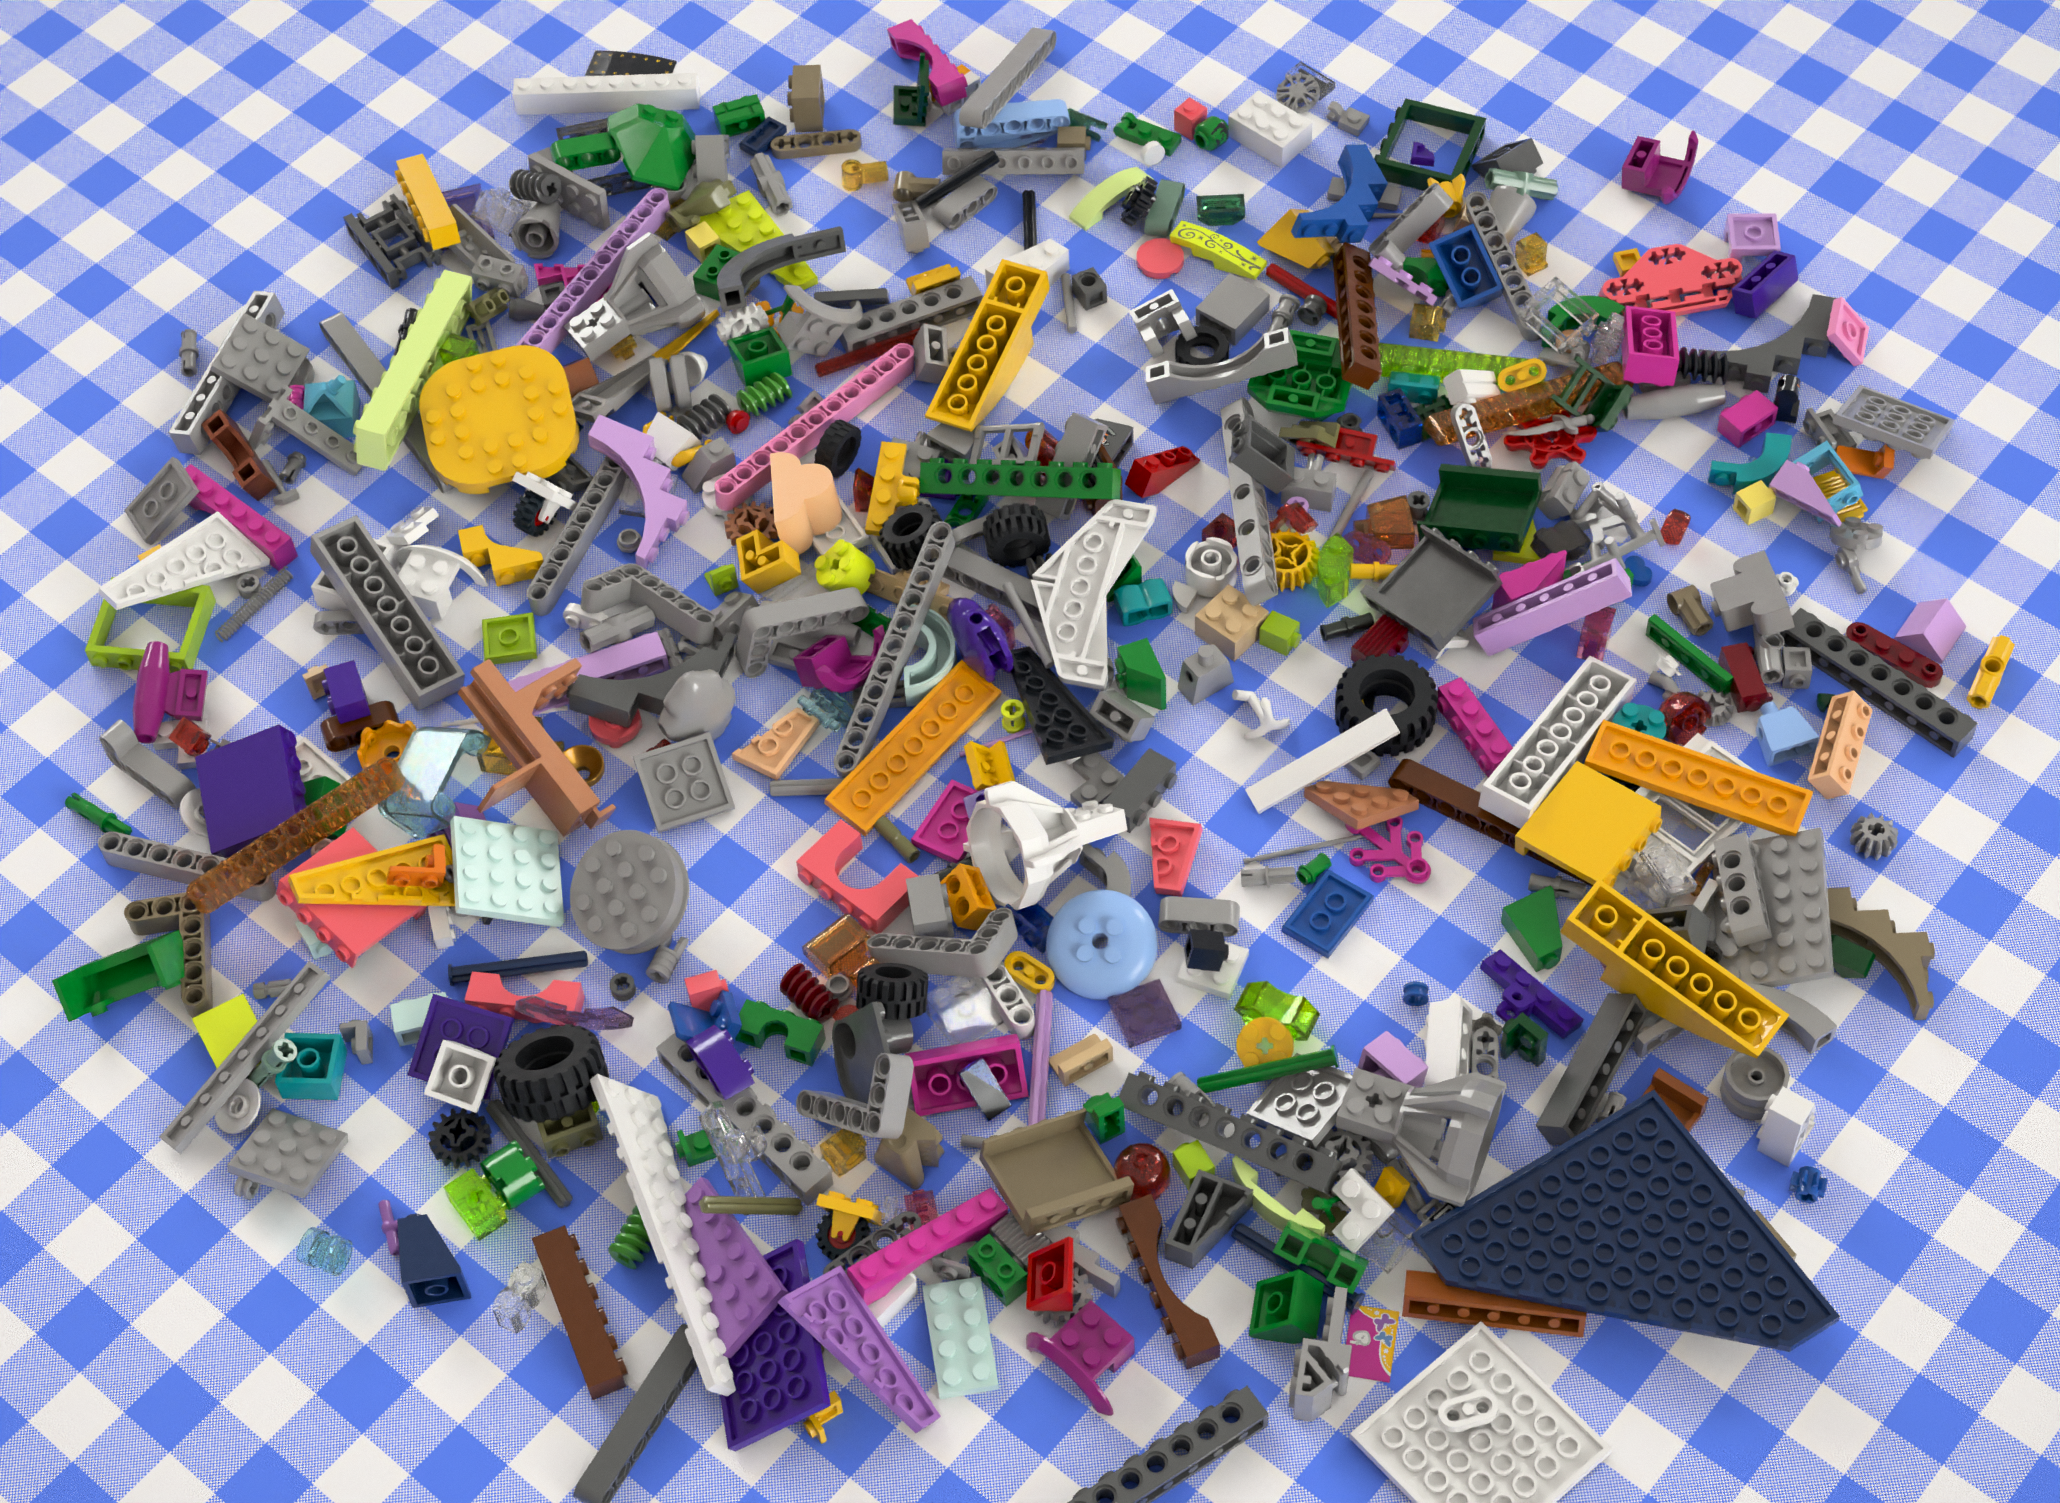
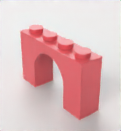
M840 819L796 861L798 877L805 885H812L825 900H832L836 903L844 914L855 917L864 929H871L876 934L881 933L909 906L906 879L920 876L900 863L885 879L871 888L855 889L843 884L838 879L841 869L863 849L861 833Z

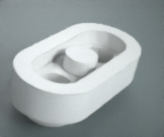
M569 603L563 612L565 622L570 627H579L584 630L602 623V620L609 618L603 612H586L576 603Z
M1476 1391L1445 1400L1438 1410V1422L1443 1429L1449 1432H1459L1488 1424L1497 1416L1498 1401L1488 1391ZM1484 1407L1487 1409V1412L1480 1413L1477 1408ZM1455 1415L1458 1417V1420L1451 1421L1448 1419V1416Z

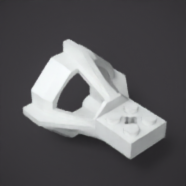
M1008 781L984 790L985 800L976 803L966 827L968 842L963 843V849L971 853L973 866L980 868L994 904L1019 910L1037 904L1044 896L1048 885L1068 867L1077 862L1083 849L1082 845L1127 831L1124 809L1113 807L1112 804H1098V801L1095 800L1083 802L1082 807L1077 809L1063 808L1015 781ZM1002 817L1011 830L1001 831ZM1020 848L1024 864V884L1011 869L1004 850Z

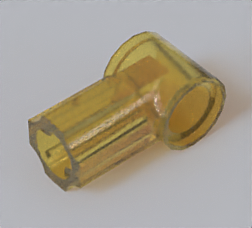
M850 159L841 165L842 187L845 190L856 191L862 187V184L888 181L886 161L861 164L857 160Z

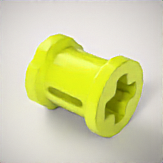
M1009 699L1001 706V714L1003 716L1002 727L1008 733L1014 734L1025 728L1026 722L1023 717L1025 709L1021 701Z

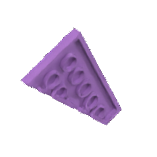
M700 1177L685 1194L686 1203L684 1207L686 1214L693 1222V1226L690 1228L692 1238L699 1245V1251L697 1252L698 1261L706 1271V1276L703 1278L705 1288L712 1294L713 1300L709 1303L711 1312L719 1320V1327L716 1328L718 1338L723 1341L726 1347V1352L723 1356L731 1358L778 1305L777 1301L789 1292L733 1214H712L700 1211L699 1201L703 1196H719L709 1180Z
M841 1265L777 1301L780 1306L915 1433L941 1417Z

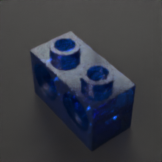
M1398 388L1378 395L1377 417L1397 449L1400 450L1420 443L1423 422L1402 389Z

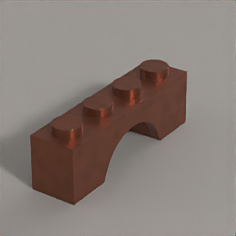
M219 409L201 424L209 438L224 453L235 470L232 473L240 486L253 498L259 501L277 486L237 423L226 413Z

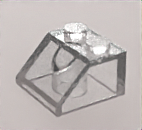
M954 976L927 993L926 1014L952 1045L976 1041L1004 1023L987 987L980 978Z

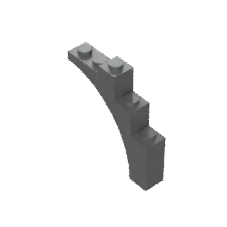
M1813 294L1809 307L1801 320L1788 332L1775 340L1742 350L1716 351L1718 358L1721 353L1727 354L1729 361L1727 379L1744 381L1743 389L1768 393L1772 371L1797 375L1801 354L1826 358L1830 343L1827 337L1833 300L1837 298ZM1706 350L1708 357L1713 350Z

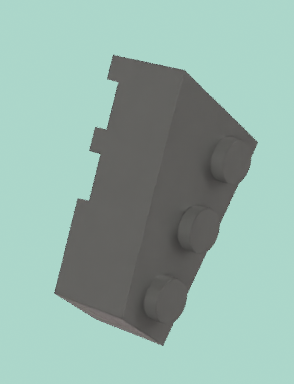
M1199 1169L1165 1241V1259L1193 1269L1253 1206V1189Z

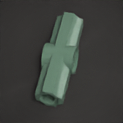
M1489 168L1485 175L1486 189L1494 190L1497 186L1507 185L1517 188L1516 193L1522 196L1526 193L1530 197L1544 200H1553L1558 192L1557 180L1537 177L1532 173L1510 172Z

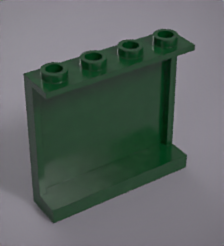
M1441 464L1438 470L1440 483L1424 522L1417 521L1419 542L1425 536L1420 528L1423 524L1430 529H1438L1445 539H1454L1461 547L1520 553L1542 495L1541 473Z

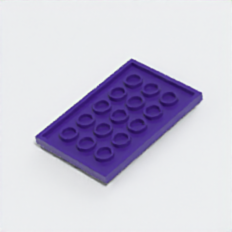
M794 1239L763 1255L789 1293L810 1282L805 1248L802 1241ZM778 1304L731 1358H728L736 1391L729 1396L720 1394L727 1446L729 1450L735 1452L831 1406L820 1342Z

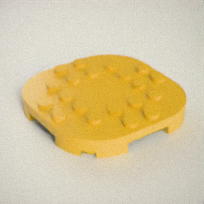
M528 345L511 346L452 361L431 375L420 395L419 409L430 461L442 482L457 488L459 492L467 494L490 493L489 487L512 482L516 472L525 476L527 472H530L545 479L566 466L565 461L572 453L575 454L577 450L579 426L575 416L568 379L557 358L541 348Z

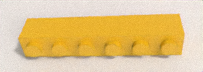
M419 154L397 160L398 170L394 171L398 185L400 184L403 196L406 197L407 204L411 207L413 217L417 221L419 230L422 231L425 243L430 242L433 250L461 243L456 221L424 155Z

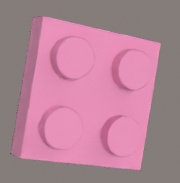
M1843 297L1834 299L1827 337L1854 367L1863 364L1869 327Z

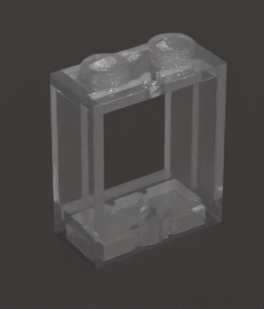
M1554 277L1524 302L1518 317L1562 355L1568 349L1572 351L1580 343L1584 335L1589 337L1597 328L1595 323L1599 314L1559 278ZM1552 300L1581 324L1568 337L1539 313Z

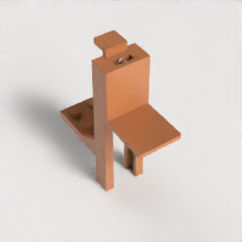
M576 658L517 692L513 690L490 659L471 670L470 674L474 678L473 682L466 687L460 688L458 695L518 770L490 788L477 808L480 813L524 787L563 837L584 824L591 830L609 819L615 811L616 807L614 804L601 811L597 809L601 802L532 714L533 709L537 711L543 709L552 698L560 699L566 695L569 685L577 680V673L582 667Z

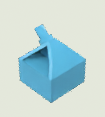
M338 375L334 380L328 382L305 384L303 410L342 437H356L353 434V427L356 420H359L360 398L355 381H346L344 376Z

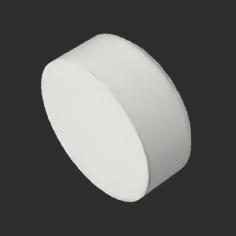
M1151 141L1142 148L1140 156L1147 165L1152 166L1158 164L1163 159L1165 150L1159 142Z

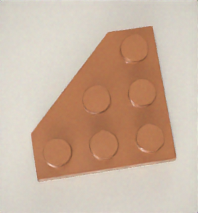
M1319 781L1314 785L1304 788V798L1356 830L1419 809V799L1402 789L1331 781Z

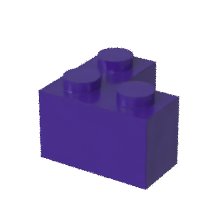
M354 660L323 669L326 679L321 682L328 698L329 710L331 715L337 714L340 724L371 715L367 696Z

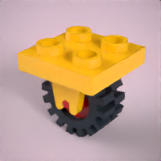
M829 1191L828 1195L819 1193L816 1205L830 1214L828 1216L824 1215L821 1218L823 1219L822 1223L817 1225L819 1229L818 1233H816L818 1248L822 1250L825 1256L835 1260L872 1233L871 1228L868 1227L869 1223L883 1226L886 1215L878 1210V1205L861 1198H857L856 1203H854L846 1195L834 1191ZM856 1255L853 1260L859 1259L862 1255Z

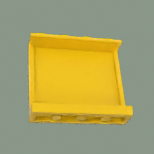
M1576 761L1515 835V851L1525 856L1531 850L1592 885L1600 879L1610 887H1613L1618 874L1621 871L1625 872L1630 866L1636 852L1640 853L1644 849L1650 834H1655L1660 829L1663 822L1661 819V806Z

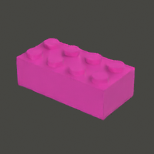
M1626 306L1621 327L1623 380L1636 384L1641 382L1652 383L1660 387L1666 385L1674 386L1679 364L1675 311Z

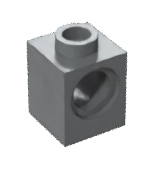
M1094 267L1072 275V292L1086 311L1107 302V285Z

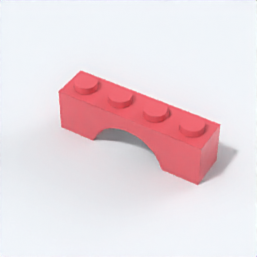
M472 972L464 1001L469 1005L515 1019L527 1020L531 1023L548 1022L559 1026H564L565 1024L578 1026L585 995L580 982L553 980L545 990L538 994L518 996L504 988L499 974Z

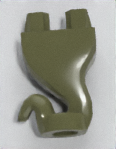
M715 179L712 182L702 181L692 190L689 197L682 204L669 209L665 213L666 220L676 232L690 229L700 222V216L715 213L730 205L731 202L728 198L736 194L737 191L731 180L724 182L720 179Z

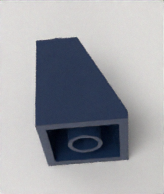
M410 1214L406 1218L397 1219L401 1283L412 1308L471 1299V1292L461 1267L428 1215Z

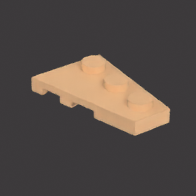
M797 707L772 725L773 728L762 736L757 735L751 739V743L745 748L735 750L732 753V758L774 780H778L818 728L820 718Z

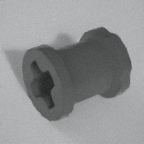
M1414 491L1408 495L1407 505L1409 508L1406 511L1408 522L1412 524H1417V521L1424 522L1428 513L1427 508L1430 504V498L1426 493Z

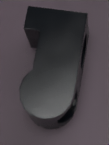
M1784 375L1778 380L1773 402L1778 407L1777 421L1796 424L1801 384L1796 376Z

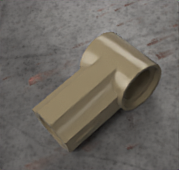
M909 171L898 172L895 178L893 197L899 202L911 201L913 197L917 198L941 183V179L920 178Z
M1694 585L1667 594V603L1671 612L1674 615L1679 614L1692 635L1699 637L1713 628L1714 622L1702 606L1700 593Z

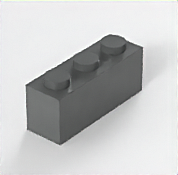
M1149 748L1103 802V804H1112L1113 807L1124 809L1128 833H1131L1136 825L1140 826L1144 822L1146 814L1151 807L1155 808L1166 789H1171L1177 780L1176 763Z

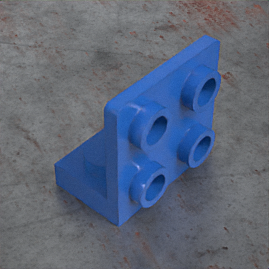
M722 990L717 1000L715 999L712 1002L710 1012L672 1001L668 1005L676 1037L684 1042L713 1025H716L721 1031L726 1029L734 1041L742 1027L731 992Z

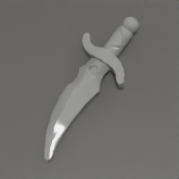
M1592 414L1568 418L1564 415H1552L1554 422L1522 430L1501 432V434L1514 436L1537 435L1564 429L1569 434H1578L1577 427L1587 425V423L1592 424L1595 421V417Z

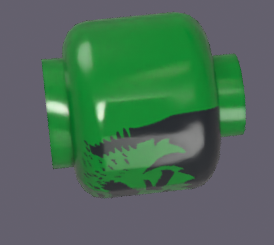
M1216 116L1206 118L1195 127V143L1199 148L1208 151L1217 149L1228 140V124Z

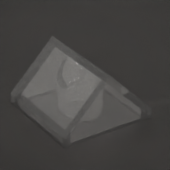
M1394 1208L1395 1211L1359 1249L1362 1254L1387 1274L1416 1246L1411 1240V1234L1419 1227L1397 1208Z

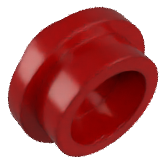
M733 410L726 418V425L733 434H740L746 430L750 422L748 413L743 410Z

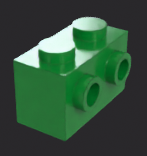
M717 244L693 275L695 292L720 301L717 287L718 274L723 266L740 252Z

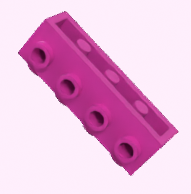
M1462 677L1438 687L1437 708L1448 721L1452 730L1461 739L1468 752L1474 757L1480 769L1489 778L1513 747Z

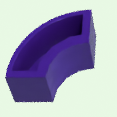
M713 1025L685 1041L697 1066L703 1071L717 1095L722 1099L727 1100L755 1084L751 1076L754 1073L753 1067L747 1058L741 1059L733 1046L734 1041L726 1029L721 1031L716 1025Z

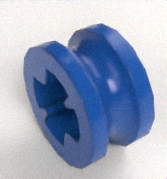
M1418 981L1406 983L1403 987V992L1405 993L1403 995L1404 1003L1410 1006H1423L1427 1004L1429 987L1427 984Z

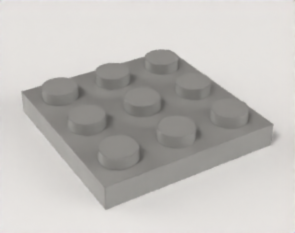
M244 313L212 364L210 371L270 403L280 393L284 384L286 386L290 385L310 349Z
M710 732L633 756L658 833L735 809Z
M1329 1066L1275 1078L1246 1112V1115L1257 1119V1124L1267 1128L1269 1124L1283 1130V1135L1292 1139L1295 1135L1309 1141V1146L1316 1148L1336 1123L1337 1113L1352 1075Z
M272 1108L227 1164L228 1173L305 1199L348 1143V1133Z

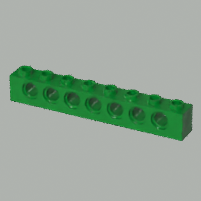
M929 458V463L920 462L919 493L1120 500L1121 469L1113 468V463H1097V468H1088L1087 462H1073V467H1064V462L1049 461V466H1040V461H1025L1024 466L1016 465V460H1001V465H992V460L977 459V464H968V459L953 458V463H944L945 458ZM948 470L952 474L949 482L945 480V473ZM973 470L975 473V481L971 484L968 476L969 473ZM997 471L999 481L997 484H994L992 476ZM1019 472L1023 474V482L1020 485L1016 482V476ZM1043 473L1048 478L1044 486L1040 483V477ZM1069 473L1072 477V482L1067 487L1064 483V478ZM1094 474L1096 484L1091 488L1088 479L1090 475Z

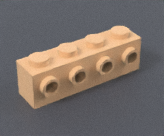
M1854 690L1832 696L1807 781L1826 799L1849 794L1873 711Z

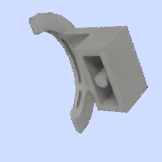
M785 285L783 288L786 293L806 312L800 314L789 311L776 329L787 349L825 357L847 326L856 324L861 320L863 310L860 301L857 300L850 302L851 309H839L817 301L800 286Z

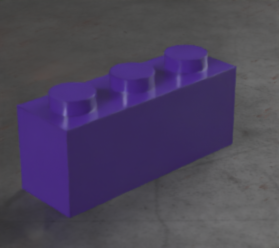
M1774 250L1732 288L1735 314L1756 319L1799 280L1795 255Z

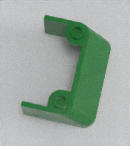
M179 930L167 933L84 964L52 980L68 1022L87 1013H91L92 1017L108 1011L107 1005L148 989L162 986V988L164 987L165 990L182 984L180 979L185 977L182 936Z

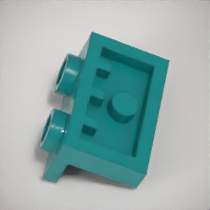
M1391 371L1387 400L1432 405V400L1438 397L1441 377Z

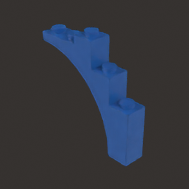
M1366 144L1345 145L1337 162L1344 179V196L1330 207L1315 212L1299 213L1291 230L1294 238L1337 237L1340 243H1361L1369 227L1368 222L1371 221L1379 205L1377 201H1380L1388 185Z

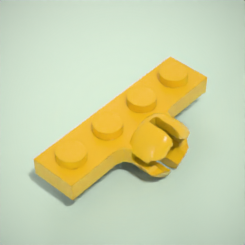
M881 442L865 526V533L867 535L880 536L879 532L883 528V523L888 520L890 515L895 514L898 507L915 505L919 501V499H916L920 495L919 479L903 475L907 444Z

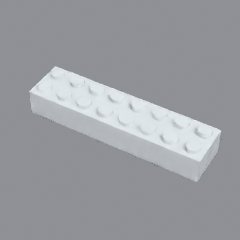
M1589 656L1482 785L1478 806L1521 829L1575 762L1581 763L1585 759L1602 721L1612 722L1615 714L1626 703L1631 702L1637 679Z

